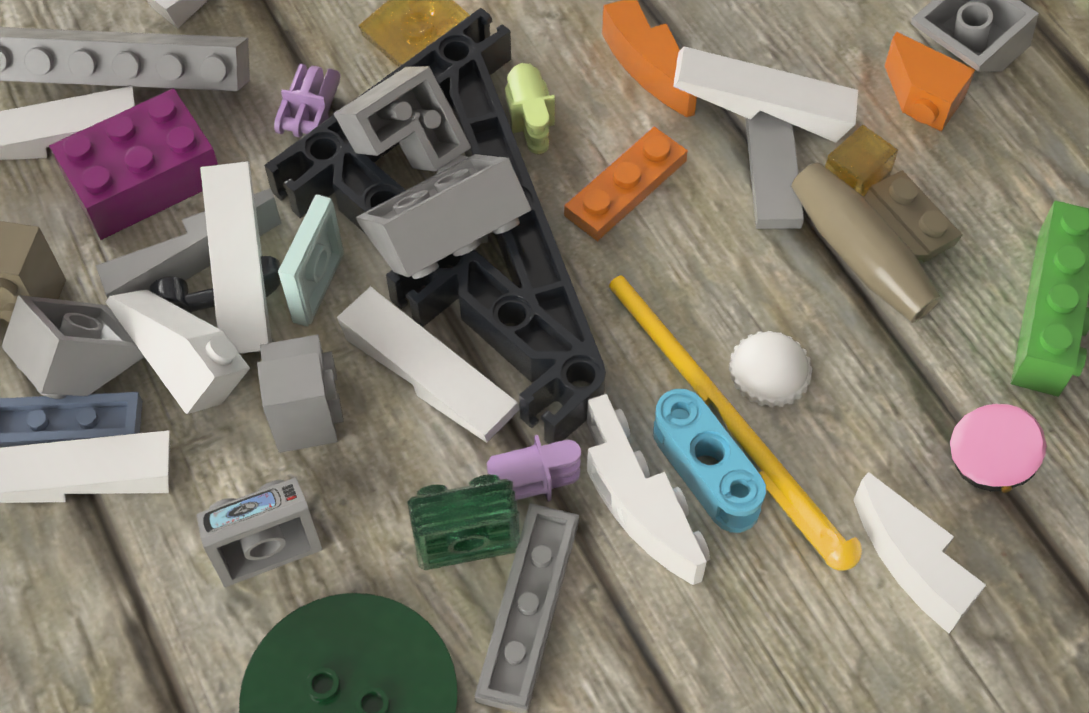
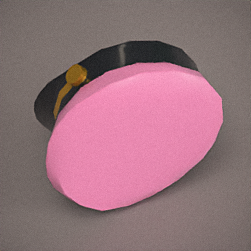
M1008 404L986 405L965 415L955 426L950 440L952 460L962 478L975 488L990 492L1002 491L1003 493L1025 484L1035 475L1044 460L1047 447L1044 431L1035 417L1017 406Z

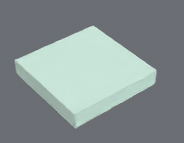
M317 194L278 270L292 322L307 327L312 323L344 254L332 198Z

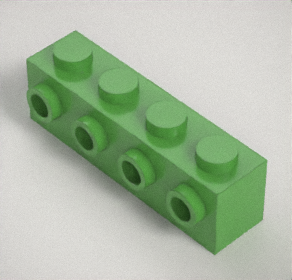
M1055 200L1039 231L1012 373V385L1059 397L1072 375L1079 377L1083 371L1087 349L1080 347L1082 336L1085 337L1089 331V307H1087L1089 297V208Z

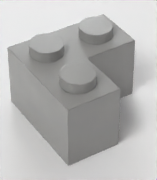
M405 67L333 113L355 153L378 156L396 143H399L413 169L437 171L471 148L430 67Z
M318 334L261 344L262 362H257L262 406L278 452L282 453L338 442L335 424L344 422L340 396L336 389L335 380H337L332 351L323 353Z

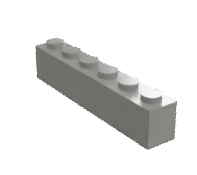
M0 27V81L239 91L250 81L248 37Z

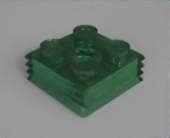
M488 474L472 479L469 482V486L449 490L445 485H429L418 490L417 496H412L407 501L418 565L423 570L516 553L520 542V521L515 491H513V482L509 479L500 480L499 476Z

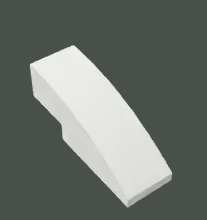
M868 472L862 479L853 500L866 533L879 557L898 584L928 616L950 633L974 604L986 584L945 554L954 538L953 535Z

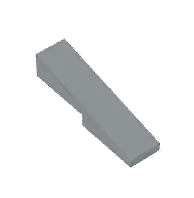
M271 188L254 194L259 236L281 224ZM205 211L182 219L187 234L96 265L107 298L112 295L145 289L149 290L154 281L164 277H179L187 280L209 267L211 264Z

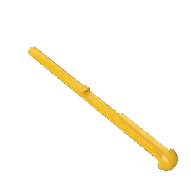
M622 275L615 277L609 284L610 290L696 391L699 397L702 398L705 404L709 406L711 403L719 412L731 435L761 469L759 474L766 484L768 493L826 561V564L839 571L855 567L862 556V546L859 539L854 537L847 541L626 278Z

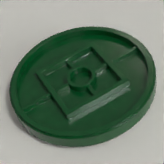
M367 593L337 594L299 607L279 621L266 634L251 656L245 670L239 696V713H458V684L455 668L444 641L420 614L402 603L379 595Z

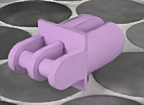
M299 64L290 89L281 90L282 102L275 117V133L283 134L287 130L292 131L295 137H302L303 133L308 134L329 118L330 106L340 83V73L337 70L328 69L324 78L321 67L311 66L307 69L306 65Z
M535 435L534 445H531V447L491 456L487 462L489 493L491 497L501 504L546 494L547 501H551V489L570 485L579 479L580 446L572 440H563L541 446L538 435Z

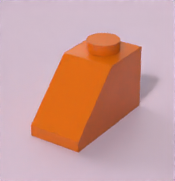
M898 32L892 38L885 63V69L902 113L942 132L965 99L975 69Z

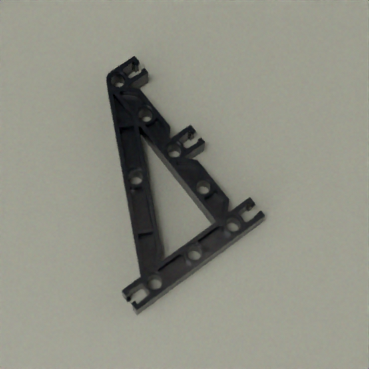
M479 8L367 91L405 67H430L471 146L470 149L464 152L465 156L470 157L477 154L509 158L532 209L518 217L520 223L506 232L495 234L512 282L476 250L460 256H454L453 253L437 261L439 267L434 272L421 278L413 279L412 276L406 277L391 270L386 274L390 300L400 309L408 304L405 298L410 300L412 319L422 327L459 299L461 320L529 381L533 382L519 394L520 418L529 427L533 428L539 423V419L535 417L538 413L553 402L561 403L562 407L555 415L548 410L541 415V420L544 421V440L551 444L565 440L587 420L588 400L604 395L606 371L490 75L511 60V31L501 24L497 27V32L490 36L492 17L484 9ZM334 115L264 165L272 193L280 200L288 196L291 209L299 218L307 213L316 194L329 197L335 193L338 210L361 231L363 230L356 219L357 216L406 191L374 163L399 143H396L378 156L357 154ZM448 265L453 266L451 268H441ZM427 285L419 293L416 292L422 286ZM508 322H518V323H520V324L517 325V326H506V325H504V324H506V323H508ZM581 380L588 382L590 385L576 387L571 383Z

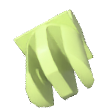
M520 63L509 72L507 76L508 83L505 87V98L511 115L512 133L523 131L529 151L535 154H542L549 148V126L555 125V96L549 95L547 85L542 80L541 73L536 67L528 63Z

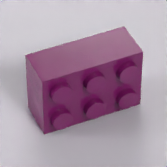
M174 88L49 145L64 179L100 240L202 192L200 167L218 165L213 147Z

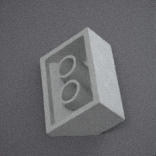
M474 154L357 216L356 219L393 272L417 279L434 272L439 267L437 261L452 253L454 256H460L474 250L480 244L478 239L493 231L494 234H500L514 228L520 223L518 217L532 209L509 158Z

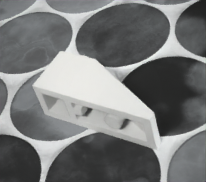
M147 289L112 295L105 302L186 414L221 405L250 369L234 344L222 330Z

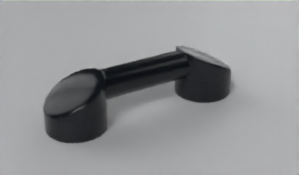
M260 256L265 294L268 297L281 283L278 273L281 265L275 257ZM179 277L160 278L154 281L149 288L150 292L191 314L194 311L215 307L213 288L189 293L187 282Z

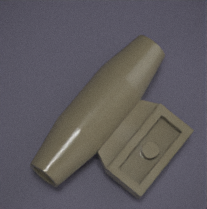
M819 162L809 165L797 175L791 187L818 232L870 290L912 323L925 317L939 304L941 296L918 260H922L924 263L952 248L963 234L903 170L870 186L864 197Z

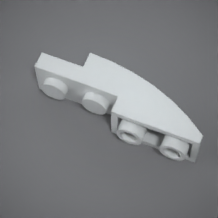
M607 394L589 399L587 424L597 446L588 448L587 472L600 497L628 535L652 558L670 572L692 585L702 582L706 563L710 560V554L701 532H693L686 519V516L689 515V510L683 492L679 487L672 488L665 472L650 477L642 452L640 450L633 452L627 437H630V429L621 409L614 410Z

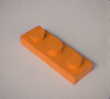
M654 126L564 205V216L596 241H599L687 161L688 150Z

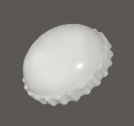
M757 332V334L748 335L747 339H741L740 344L734 347V353L731 354V362L729 363L731 380L734 381L735 388L741 391L740 394L743 397H748L750 402H757L760 406L768 405L770 408H773L776 405L783 407L787 403L793 404L795 399H800L802 393L807 392V387L811 383L812 367L810 366V358L806 356V350L802 349L800 343L795 342L792 337L779 332Z

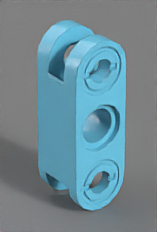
M673 389L666 392L660 397L656 405L653 437L657 446L712 520L721 529L734 533H741L751 529L757 523L766 495V484L762 476L702 398L695 392L687 389ZM711 456L719 463L707 465L700 462L697 457Z

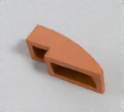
M622 0L604 5L602 35L625 70L646 91L669 108L686 118L695 116L697 97L673 87L680 49L668 25L663 24L650 27L638 0Z

